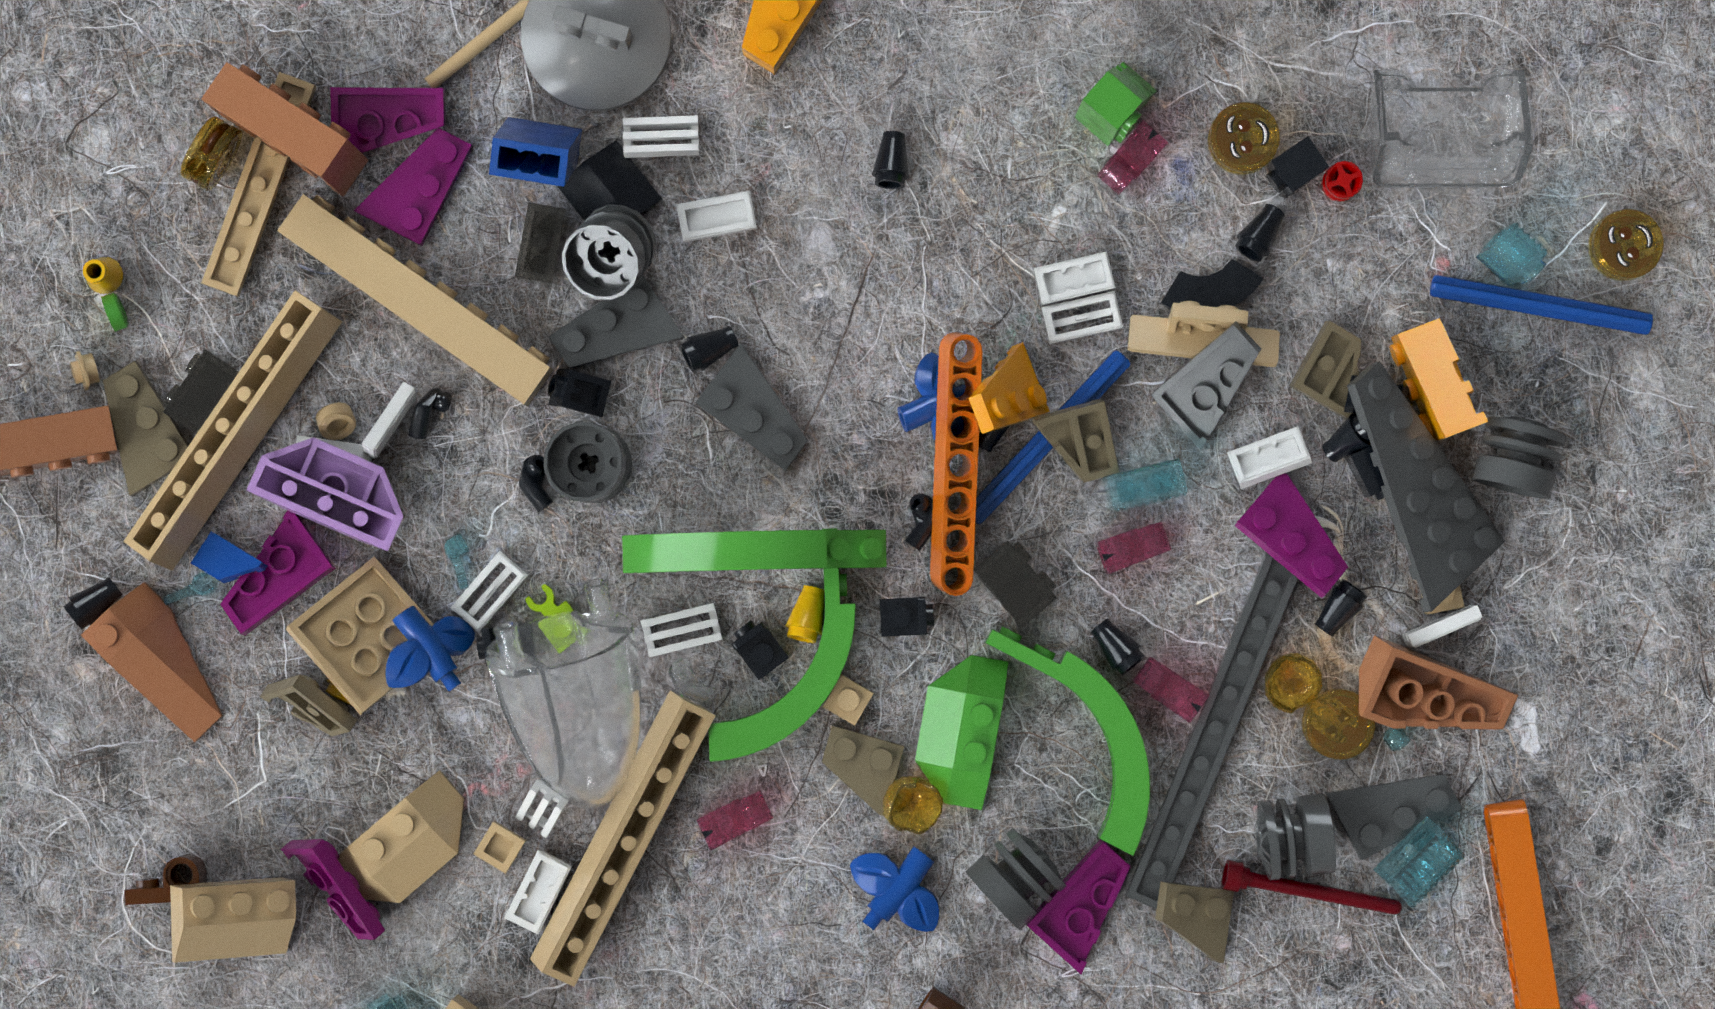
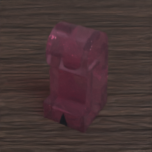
M1142 120L1097 176L1115 193L1120 195L1133 180H1136L1166 147L1168 142Z
M1162 521L1095 542L1106 574H1111L1172 550Z
M1152 657L1147 659L1133 679V682L1149 693L1153 699L1188 723L1192 722L1210 696Z
M759 790L701 815L696 820L710 850H713L771 820L773 815L762 791Z

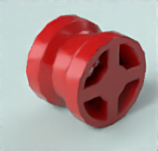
M1348 161L1337 162L1324 173L1321 181L1322 190L1332 201H1347L1361 189L1363 175L1359 167L1354 163Z

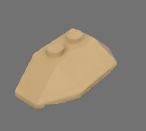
M441 770L406 796L339 854V863L345 871L351 873L360 885L358 891L364 899L401 903L458 854L465 799Z

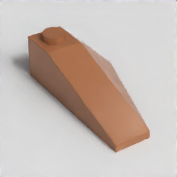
M143 582L109 607L81 636L110 666L192 741L197 742L223 716L204 675L201 674L192 656V650L180 631L173 610L146 582Z
M1375 635L1359 668V715L1394 729H1406V726L1425 727L1426 729H1438V727L1503 729L1518 697L1516 693Z

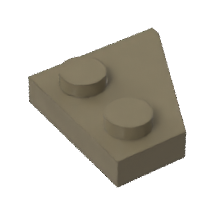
M1325 321L1289 386L1342 418L1347 419L1351 415L1344 412L1348 394L1347 385L1350 383L1351 375H1359L1357 362L1361 354V339L1335 323Z
M1102 399L1032 418L1036 428L1084 483L1120 473L1105 402Z
M299 674L268 684L260 695L263 700L269 703L277 697L294 706L291 715L314 725L317 729L332 737L350 732L358 720L348 712V707L343 702L327 696L319 689L320 686L314 679Z
M832 725L822 763L875 812L885 816L905 746Z
M1161 881L1155 919L1168 929L1178 933L1179 937L1187 943L1197 947L1210 960L1224 963L1234 892L1223 890L1222 888Z

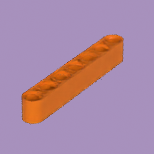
M952 332L944 336L939 346L930 578L933 585L953 596L966 593L973 582L979 425L969 397L981 384L982 376L981 343L973 335ZM963 340L967 345V352L962 359L957 360L954 355V348L959 341ZM962 378L966 386L965 392L962 396L956 398L952 388L954 383ZM961 416L964 420V428L960 434L954 436L951 432V424L955 418ZM960 454L963 461L962 467L956 473H952L949 466L950 461L955 455ZM959 492L961 503L957 509L950 511L948 500L952 494ZM953 530H957L960 537L959 542L953 548H948L947 536ZM956 567L958 571L957 580L952 585L947 586L945 575L948 570Z
M1523 799L1484 805V819L1515 1009H1560L1526 803Z

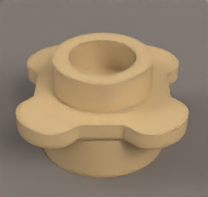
M77 351L75 355L76 361L70 362V368L75 383H82L86 391L89 390L90 384L100 382L99 374L92 353L81 355L80 351Z

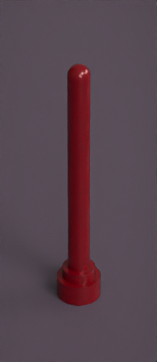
M1227 860L1223 869L1221 883L1223 890L1238 892L1239 889L1246 890L1248 886L1393 915L1399 914L1402 910V904L1395 899L1281 877L1279 880L1270 881L1265 874L1250 872V868L1244 867L1243 862Z

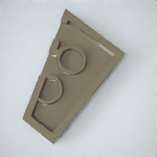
M133 361L103 380L129 496L132 497L169 475L189 446V443L137 361Z

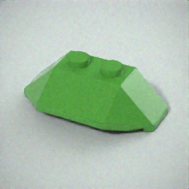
M970 655L928 685L915 761L945 804L978 810L983 808L1002 712L1008 661Z

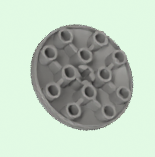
M529 0L523 15L521 26L522 51L535 80L556 100L581 110H612L623 107L640 98L656 83L662 74L671 49V25L663 0Z

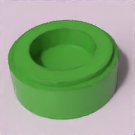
M113 292L102 296L101 300L114 331L117 332L127 328L129 325L128 317L118 294Z

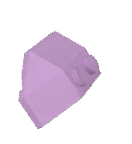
M314 437L262 455L246 490L285 510L385 551H389L403 519L402 511L383 467Z

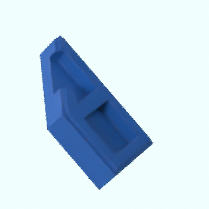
M212 531L191 562V564L222 583L237 580L239 576L254 571L258 573L265 571L268 566Z

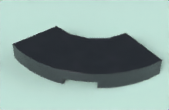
M1233 259L1222 270L1209 276H1193L1180 271L1160 305L1170 310L1173 303L1183 301H1195L1201 306L1209 307L1221 305L1236 306L1251 295L1264 278Z

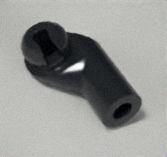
M917 493L910 499L909 506L912 510L916 526L905 539L908 544L918 551L923 548L932 535L933 499L923 493Z

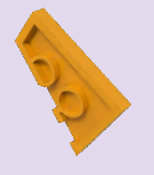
M1024 342L1012 346L1007 351L1008 356L999 361L994 367L995 372L985 378L969 397L982 434L1050 412L1047 406L1045 390L1039 385Z

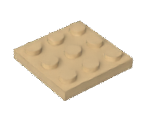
M374 556L289 624L286 631L355 710L362 715L393 689L388 687L386 683L387 659L393 647L408 641V639L400 632L392 620L404 610L415 606L431 626H433V623Z

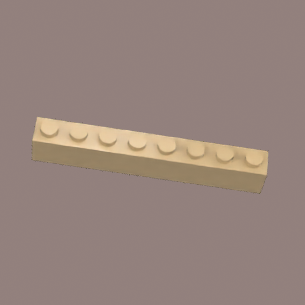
M304 194L300 197L277 231L515 399L527 407L554 371L546 365L550 359L548 356L532 345L528 351L515 343L519 338L518 335L500 324L497 330L485 322L489 315L471 302L466 308L456 302L454 299L458 294L441 281L436 286L424 279L427 271L410 259H408L405 265L393 257L397 250L380 238H377L372 243L362 236L366 229L347 216L342 222L331 214L335 207L319 195H316L313 200Z
M296 290L292 293L123 541L148 561L171 571L174 570L343 321Z
M671 690L669 691L530 958L542 973L575 987L716 716L702 705Z

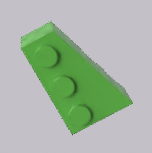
M1122 62L1120 65L1118 64L1116 67L1108 70L1083 98L1075 118L1108 147L1115 139L1121 143L1134 129L1138 119L1142 116L1139 111L1157 90L1125 62Z

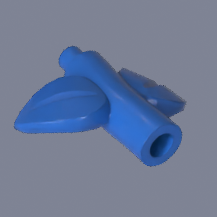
M931 352L925 355L919 362L914 374V383L922 397L898 407L897 412L905 432L932 421L930 427L933 439L935 440L939 355ZM954 383L952 388L953 394L958 398L963 395L966 386L964 384L954 387ZM961 416L955 418L951 424V432L954 436L960 434L964 428V420Z
M411 606L397 615L392 621L408 641L393 647L389 653L386 664V683L388 687L402 688L414 685L423 680L428 673H430L435 683L441 680L449 692L458 687L461 682L453 672L458 667L451 656H460L471 647L475 636L473 628L465 620L455 616L442 617L431 626L415 606Z
M915 846L910 850L899 869L897 864L888 855L882 853H868L852 860L850 868L854 880L864 892L875 896L867 905L871 910L862 922L872 930H875L883 919L888 922L898 912L900 920L905 925L919 931H934L939 920L938 900L933 892L920 886L934 862Z

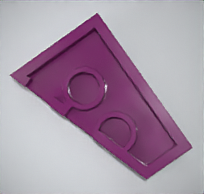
M330 87L331 123L334 122L351 134L348 140L361 153L446 126L445 88Z
M437 128L353 211L423 246L473 146Z
M1287 473L1276 476L1234 525L1321 598L1328 593L1348 569L1347 564Z
M288 510L282 517L284 519L272 536L269 535L262 545V551L256 557V559L268 565L266 570L259 573L254 571L240 576L220 603L241 635L246 636L336 569L301 518Z
M324 839L291 840L280 849L288 859L295 855L306 867V872L303 876L311 886L315 884L319 889L326 891L330 895L327 898L328 905L357 939L375 940L385 931L379 921L381 917L378 910L370 902L365 901L358 891L360 889L358 881L351 873L343 869L338 861L339 854L332 844L324 841Z
M1100 839L1063 879L1067 886L1061 892L1055 888L1050 894L1053 900L1049 903L1044 900L1036 909L1038 914L1026 925L1082 975L1087 964L1088 954L1093 943L1096 944L1101 933L1102 923L1109 908H1112L1131 866Z

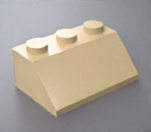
M278 877L170 885L172 962L284 954L287 952L296 921L295 880Z

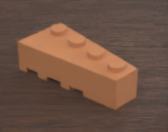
M226 62L201 100L212 110L254 138L257 136L261 138V142L281 156H289L292 162L317 179L319 176L332 190L344 197L368 162V159L348 140L351 134L334 122L328 127L318 121L321 115L302 102L299 108L289 102L291 95L272 83L268 89L259 83L261 76L244 64L237 69Z
M109 405L0 424V476L9 474L11 478L29 476L34 474V469L49 467V471L72 468V462L87 459L88 465L110 461V454L117 453Z

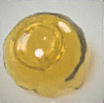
M1289 653L1278 657L1272 662L1265 673V694L1273 707L1285 713L1292 714L1299 708L1311 706L1323 687L1322 672L1315 661L1299 653Z
M903 776L889 785L883 797L882 814L888 823L898 831L902 832V830L915 834H922L934 826L940 817L943 808V797L939 790L927 780L918 776Z

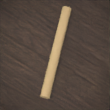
M520 0L424 78L432 88H438L523 18L529 0Z

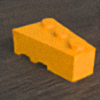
M753 0L742 44L743 55L775 75L823 0Z
M1440 318L1391 337L1393 344L1389 346L1390 353L1397 366L1402 365L1407 378L1403 380V385L1409 387L1408 398L1411 402L1416 401L1420 411L1418 416L1435 441L1488 422L1484 411L1476 414L1469 396L1474 390L1470 381L1464 382L1457 365L1459 358Z

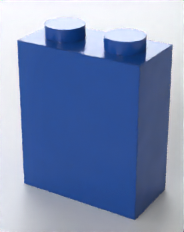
M508 117L493 137L489 175L565 187L578 165L582 129Z

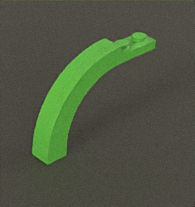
M829 528L822 530H837V528ZM839 568L823 569L825 594L823 633L818 650L805 675L783 698L766 709L744 718L712 722L708 729L710 762L730 760L770 747L801 727L828 698L847 661L855 625V603L840 604V596H847V574H839Z
M886 530L730 531L622 536L623 573L887 567Z
M1003 626L999 632L991 629L984 643L1064 684L1086 704L1095 716L1105 736L1112 765L1110 803L1097 837L1134 856L1147 819L1150 800V775L1143 739L1126 703L1114 687L1098 671L1072 653L1065 650L1059 663L1053 661L1056 653L1038 644H1035L1033 650L1020 644L1022 636Z

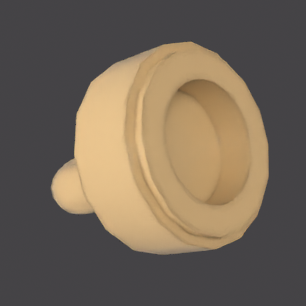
M337 402L322 407L316 414L318 429L321 435L328 440L343 439L349 436L356 427L354 413L346 403Z

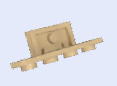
M1183 301L1172 304L1168 318L1132 315L1129 323L1128 351L1193 358L1237 321L1261 348L1252 365L1276 367L1279 358L1280 332L1278 330L1247 327L1248 311L1239 310L1232 305L1209 307L1201 306L1195 301Z

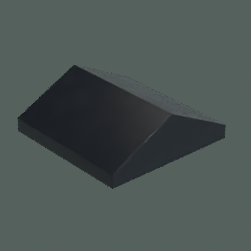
M617 141L609 144L577 167L565 187L557 186L584 221L595 209L608 204L625 205L638 211L643 216L663 200L630 158H624L623 148Z

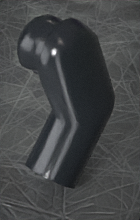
M440 388L430 389L420 399L413 409L408 432L410 437L415 439L427 438L431 415L435 409L446 412L450 407L452 396L449 392H442Z
M533 455L528 457L522 465L519 487L539 513L552 504L553 500L542 487L545 477L544 457Z

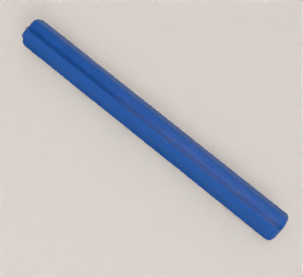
M1434 275L1430 284V295L1436 298L1642 335L1649 334L1653 325V315L1648 312L1442 275Z
M1113 351L1058 410L1100 399L1130 367L1129 360L1121 352ZM1040 431L1025 444L977 495L975 523L982 524L1053 449Z

